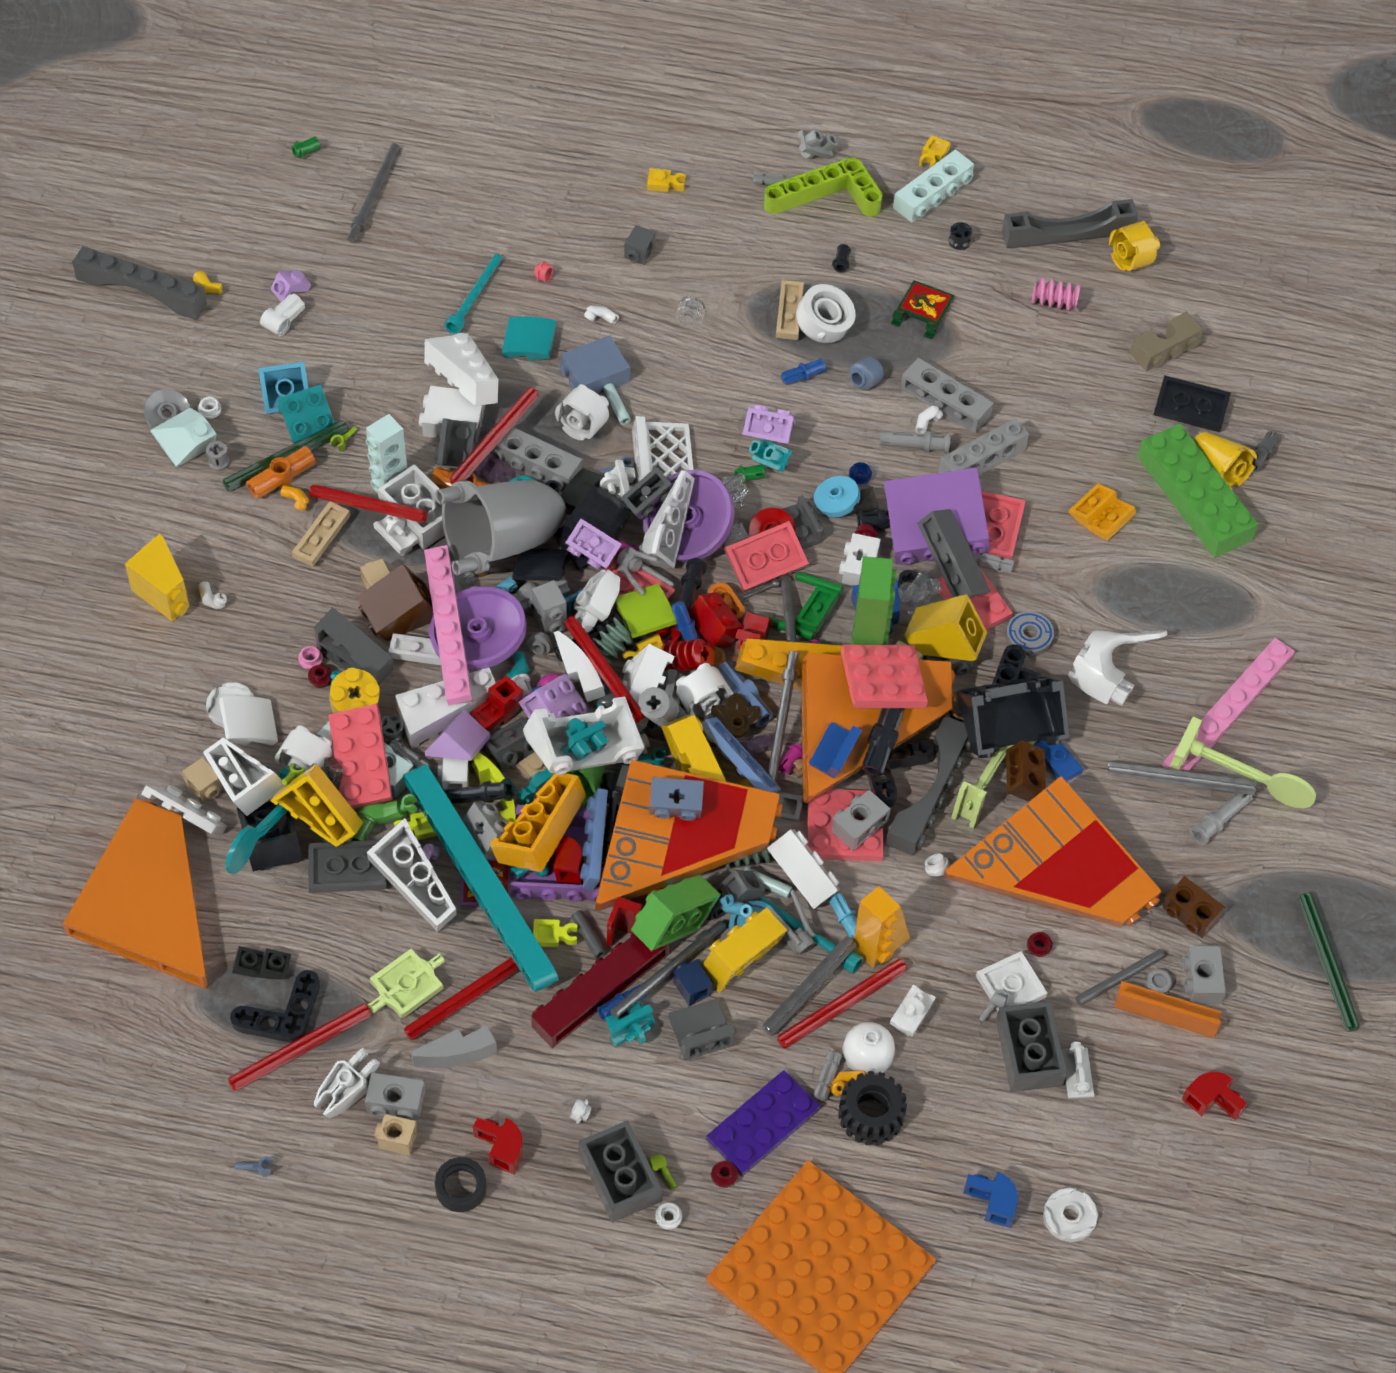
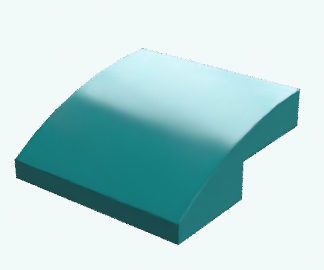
M509 317L502 348L503 356L505 358L526 356L529 361L550 359L557 322L541 317Z

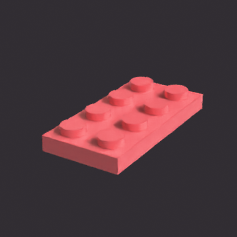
M373 704L328 714L341 795L352 809L393 800L378 705Z

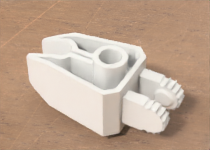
M601 570L591 577L574 603V609L578 611L575 618L578 619L586 632L591 631L597 621H604L609 616L620 591V577L610 570Z
M364 1048L358 1050L348 1062L345 1060L337 1061L318 1089L314 1101L316 1108L321 1110L331 1101L323 1113L326 1117L333 1118L345 1112L367 1093L368 1079L371 1077V1073H374L380 1066V1062L372 1059L359 1073L356 1069L368 1055V1051Z

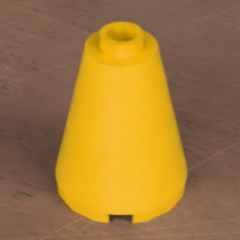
M1209 432L1199 433L1193 439L1229 487L1242 485L1254 470L1255 466L1252 462L1253 458L1257 460V455L1250 447Z

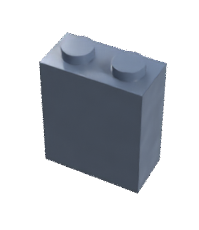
M610 335L561 354L559 369L562 376L568 378L571 390L581 384L600 394L604 392L603 387L609 383H612L614 387H618L630 382V366Z

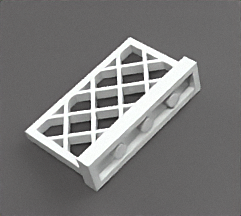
M635 417L632 427V439L637 483L657 465L665 471L664 475L666 477L676 474L675 470L679 466L684 470H693L689 424L645 422V417ZM649 430H657L662 435L656 439L649 434ZM673 431H683L684 437L678 440L671 433ZM665 438L674 444L669 449L661 443ZM655 446L664 453L659 458L651 452ZM680 448L686 455L680 459L673 453L675 449ZM667 456L676 462L671 468L663 462Z

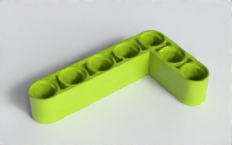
M850 157L767 186L764 195V209L768 213L777 214L847 189L861 212L868 217H874L880 213L882 193L862 162L857 158Z

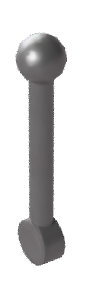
M773 579L770 584H767L744 595L737 594L736 596L738 597L740 602L743 603L744 599H747L772 587L778 588L780 586V581L778 579Z

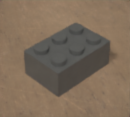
M1051 1001L999 1007L996 1025L1010 1091L1018 1092L1063 1086L1067 1072Z
M628 1120L579 1141V1155L611 1223L661 1202L662 1189Z

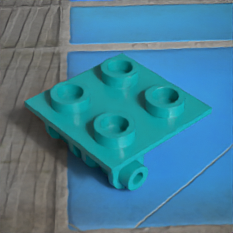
M321 384L277 399L279 412L283 415L292 443L334 424Z

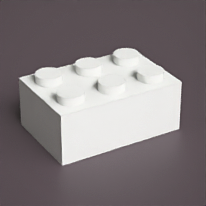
M414 464L378 488V499L428 512L425 523L403 519L405 525L419 538L417 544L424 550L445 535L442 523L443 504L440 505L435 498V492L439 488Z

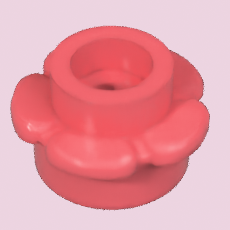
M543 261L541 264L536 265L534 275L537 281L547 283L551 279L553 266L549 265L548 262Z

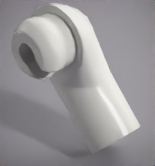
M590 305L584 313V317L590 321H595L596 316H599L612 325L616 324L619 319V315L603 306Z

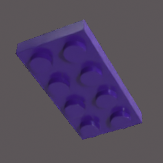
M783 1070L707 1134L706 1140L726 1161L734 1164L738 1173L743 1177L820 1110V1105Z

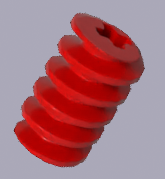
M703 639L666 642L661 649L675 656L673 662L665 667V671L668 669L681 672L697 670L704 663H709L712 666L715 659L713 648L706 644Z

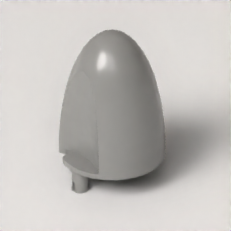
M464 480L453 483L451 487L438 489L435 492L436 501L440 505L443 504V529L450 551L456 559L452 562V570L455 575L468 572L474 574L486 572L489 570V561L513 556L547 542L558 531L565 518L566 507L560 494L548 485L533 480L502 482L479 487L470 481Z

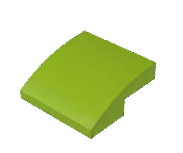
M658 583L642 588L645 592L644 595L635 590L617 596L614 602L615 607L623 618L625 628L631 633V638L677 624L672 608Z

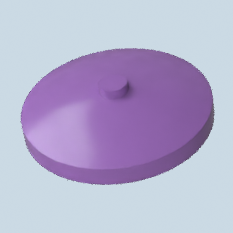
M686 470L695 480L676 562L687 563L689 559H704L724 543L733 525L735 511L729 490L718 478L705 471ZM680 472L668 477V480L674 484ZM663 502L655 508L656 511L653 515L646 519L643 518L645 534Z
M474 587L456 593L468 670L490 668L508 659L519 648L526 634V617L519 601L510 593L494 587ZM433 615L429 627V636L433 649L440 658Z

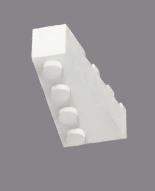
M457 333L452 336L425 339L424 363L427 366L435 367V372L439 376L444 375L448 378L447 383L458 387L459 393L473 405L481 406L498 403V378L469 333Z
M490 668L469 673L472 701L448 706L444 681L395 695L397 712L403 719L404 730L411 750L419 747V743L429 738L431 740L437 737L438 733L443 731L464 709L469 713L488 699V688L495 684Z
M404 818L367 852V857L438 932L456 916V908Z

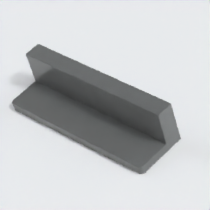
M952 510L932 511L921 519L917 524L952 597L967 594L971 600L975 596L988 594L990 589Z

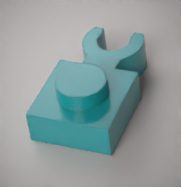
M547 768L542 772L535 773L530 780V785L523 787L516 793L519 797L516 801L520 805H526L533 798L536 799V793L554 773H551Z

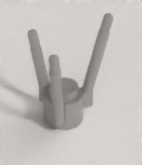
M632 547L620 552L617 558V563L620 565L618 570L624 573L641 595L645 594L644 590L630 574L631 571L636 572L640 568L670 587L674 586L673 582L644 565L641 560L643 558L657 562L658 559L656 557L639 552Z
M791 890V896L805 931L799 928L793 932L773 908H769V910L787 929L786 933L789 937L784 934L782 940L794 952L801 955L815 944L812 938L816 934L809 925L795 890Z

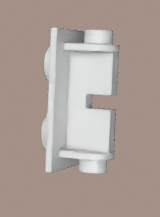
M1073 1042L1069 1049H1061L1067 1072L1065 1081L1068 1098L1094 1097L1088 1049L1081 1046V1042Z

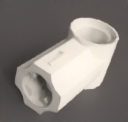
M289 294L275 309L268 308L263 313L260 324L274 334L283 336L288 331L291 321L305 309V304L296 294Z

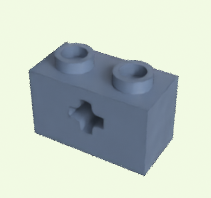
M652 777L649 814L660 819L676 816L682 820L692 821L695 818H700L704 781ZM673 797H678L679 803H674Z

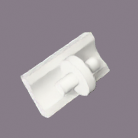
M616 460L615 468L604 474L605 477L601 479L600 487L602 490L609 491L610 494H614V496L621 499L633 487L629 483H633L636 474L634 468L624 467L623 460Z
M387 515L384 519L373 523L374 528L401 556L412 551V546L419 542V538L405 525V521L402 518Z
M913 985L890 1020V1024L901 1033L913 1037L935 1002L936 997L923 992Z

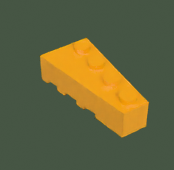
M746 639L740 648L735 670L783 685L782 675L783 670L787 667L789 651L799 652L796 667L798 676L797 681L793 684V688L802 691L801 661L806 653L841 655L842 646Z
M566 773L562 775L554 774L536 793L537 798L520 810L522 814L514 822L510 821L503 828L505 832L499 838L495 837L489 843L498 863L538 872L543 871L587 796L579 776Z
M880 886L860 901L854 934V942L857 944L854 951L864 957V960L874 969L880 963L882 965L886 964L893 956V952L910 939L901 906Z

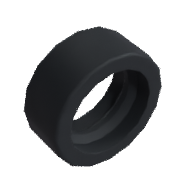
M457 1157L449 1159L440 1166L435 1176L434 1184L437 1199L443 1207L453 1212L473 1210L480 1205L485 1197L487 1184L484 1170L477 1162L470 1158ZM465 1171L475 1177L477 1185L473 1194L465 1198H453L446 1192L445 1180L454 1172Z

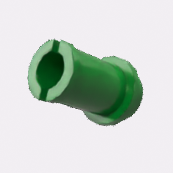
M314 136L302 142H294L291 149L296 158H303L305 154L321 149L318 138Z
M763 464L749 467L741 465L734 471L736 482H741V484H745L746 481L765 478V474H762L765 473Z

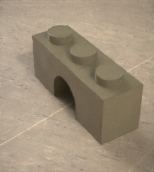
M1186 311L1169 320L1165 333L1168 339L1159 338L1150 330L1133 339L1130 354L1145 371L1154 367L1158 368L1165 361L1177 358L1182 352L1197 347L1201 341L1203 329Z

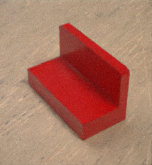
M617 897L607 921V945H613L618 930L632 934L631 929L636 922V915L642 910V904Z

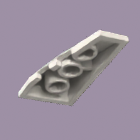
M681 470L647 530L643 543L640 545L639 552L658 559L657 562L641 558L649 566L675 567L695 480L686 471Z

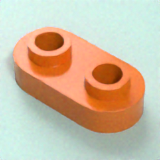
M725 583L713 584L709 588V593L718 592L741 623L744 619V606L731 587Z

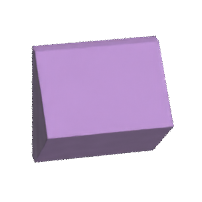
M464 709L427 748L425 756L472 760L490 739V733Z

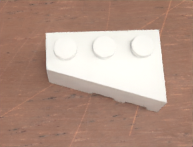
M648 644L632 660H627L622 670L625 675L621 681L637 704L643 691L651 687H658L659 683L664 684L666 677L662 676L663 671L669 663L673 662L675 657L651 644ZM646 716L639 723H635L639 732L647 726L649 718Z
M225 738L220 739L203 752L233 803L246 816L271 799L280 788L285 786L282 784L281 778L274 771L263 766L259 761L247 755L243 750Z
M791 829L767 849L812 908L816 909L840 890L837 886L840 882L831 871L827 873L822 866L824 861L816 851L812 852L805 836L800 831L797 832V830Z

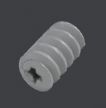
M651 687L643 691L639 697L638 705L641 708V712L655 724L661 726L677 719L679 714L678 703L664 690Z

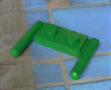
M797 572L795 574L797 581L815 586L816 588L795 620V632L797 636L814 640L816 633L819 632L839 600V595L843 593L844 586L803 572ZM768 617L773 620L771 627L786 632L785 621Z

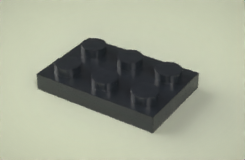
M1164 375L1153 415L1220 433L1231 392Z

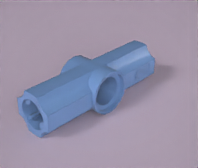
M725 661L720 664L717 669L722 674L733 694L738 693L746 699L748 707H760V719L753 725L761 728L768 724L770 719L773 718V712L759 697L755 684L749 679L745 680L735 670L731 662Z

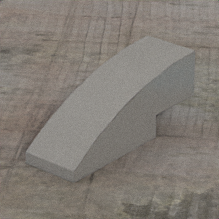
M487 1025L464 1037L460 1030L456 1029L411 1051L412 1063L415 1067L445 1068L465 1065L497 1054V1044Z

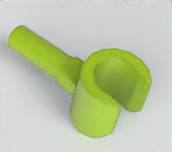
M353 426L343 436L334 435L330 441L332 447L340 443L337 448L341 452L346 449L345 442L357 431V428Z
M292 763L289 774L281 781L282 784L286 785L291 780H294L305 772V768L296 770V764Z
M661 1154L650 1156L649 1164L652 1171L661 1170L670 1188H676L677 1185L668 1172L665 1157Z

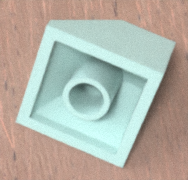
M188 408L150 431L176 468L205 452L207 445L212 441H216L217 436L206 418L192 408Z

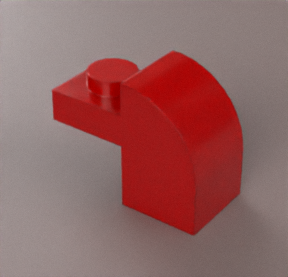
M746 612L742 630L738 629L735 638L738 639L736 649L740 650L746 639L767 640L773 620Z
M506 675L488 688V699L470 711L469 714L487 731H490L499 723L505 725L520 709L519 701L523 699V690Z
M563 836L547 862L548 866H554L553 869L557 883L582 885L583 879L580 878V874L585 863L580 845L571 837Z
M1207 1072L1200 1075L1186 1088L1182 1100L1201 1117L1216 1103L1236 1121L1242 1115L1247 1105L1240 1093L1230 1089L1233 1078L1221 1072Z
M477 1117L473 1125L474 1137L493 1144L489 1153V1165L514 1175L523 1155L520 1129L508 1118L505 1119L501 1127L492 1119L486 1118L483 1120Z

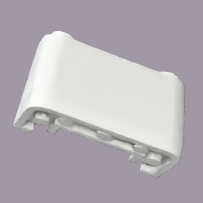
M625 697L614 698L612 700L614 705L604 709V706H599L594 713L555 718L554 713L548 714L546 708L536 709L523 729L527 742L547 769L556 775H562L572 770L623 762L624 764H630L631 760L637 761L638 756L644 750V745ZM578 718L582 722L586 721L589 727L602 720L606 724L602 732L609 740L602 750L596 752L588 743L592 752L585 759L579 761L572 752L564 755L561 748L569 743V737L565 733L568 721Z

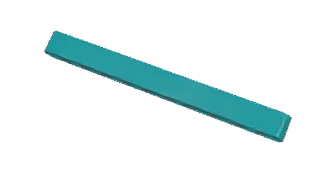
M423 764L403 774L408 790L418 800L416 803L531 989L536 993L557 982L559 979L553 965L428 765Z

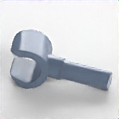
M624 456L621 459L623 460L624 467H634L633 464L629 465L632 461L630 456ZM615 466L600 469L601 474L604 475L606 472H610Z
M263 1157L258 1163H235V1169L258 1171L262 1177H268L272 1170L263 1169L262 1165H273V1159Z

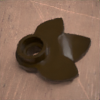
M738 693L729 696L726 706L713 705L711 708L712 717H717L735 738L745 736L750 726L759 721L761 714L759 706L748 707L746 699Z

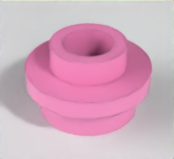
M306 646L299 653L298 661L303 668L310 670L313 666L322 663L323 656L316 647Z

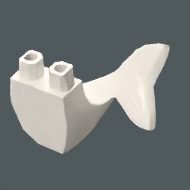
M1104 630L1092 631L1085 642V647L1077 655L1073 663V669L1068 674L1071 682L1086 694L1105 704L1112 700L1122 706L1135 685L1123 679L1125 673L1114 666L1112 662L1113 650L1122 644L1139 643L1167 636V630L1136 633H1118Z

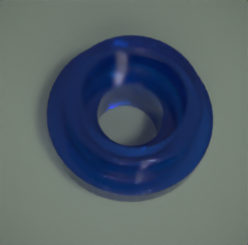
M857 462L850 468L849 477L856 484H866L872 478V471L866 463Z

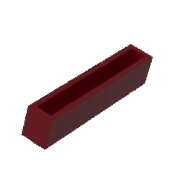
M632 932L628 940L624 943L616 944L612 948L611 953L604 959H597L589 971L585 974L580 973L573 979L572 984L565 990H558L553 995L552 1000L545 1006L543 1004L538 1006L531 1016L532 1028L553 1049L598 1012L597 1007L615 998L617 993L621 994L665 959L669 955L670 943L651 951Z

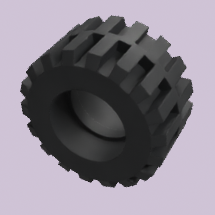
M868 1071L867 1076H864L863 1073L857 1074L856 1080L852 1077L848 1081V1086H844L839 1103L838 1118L841 1119L840 1125L842 1129L847 1128L846 1134L849 1137L854 1135L856 1142L860 1143L861 1140L866 1141L865 1145L871 1146L872 1142L876 1141L877 1145H881L884 1139L889 1142L893 1139L894 1134L897 1136L900 1132L907 1110V1097L905 1093H902L900 1083L894 1084L895 1079L890 1076L887 1079L885 1078V1073L879 1072V1075H874V1071ZM865 1100H875L885 1106L887 1113L879 1117H870L861 1112L858 1104Z

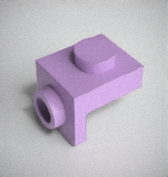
M300 270L279 271L271 290L282 302L292 292L308 291L311 283Z

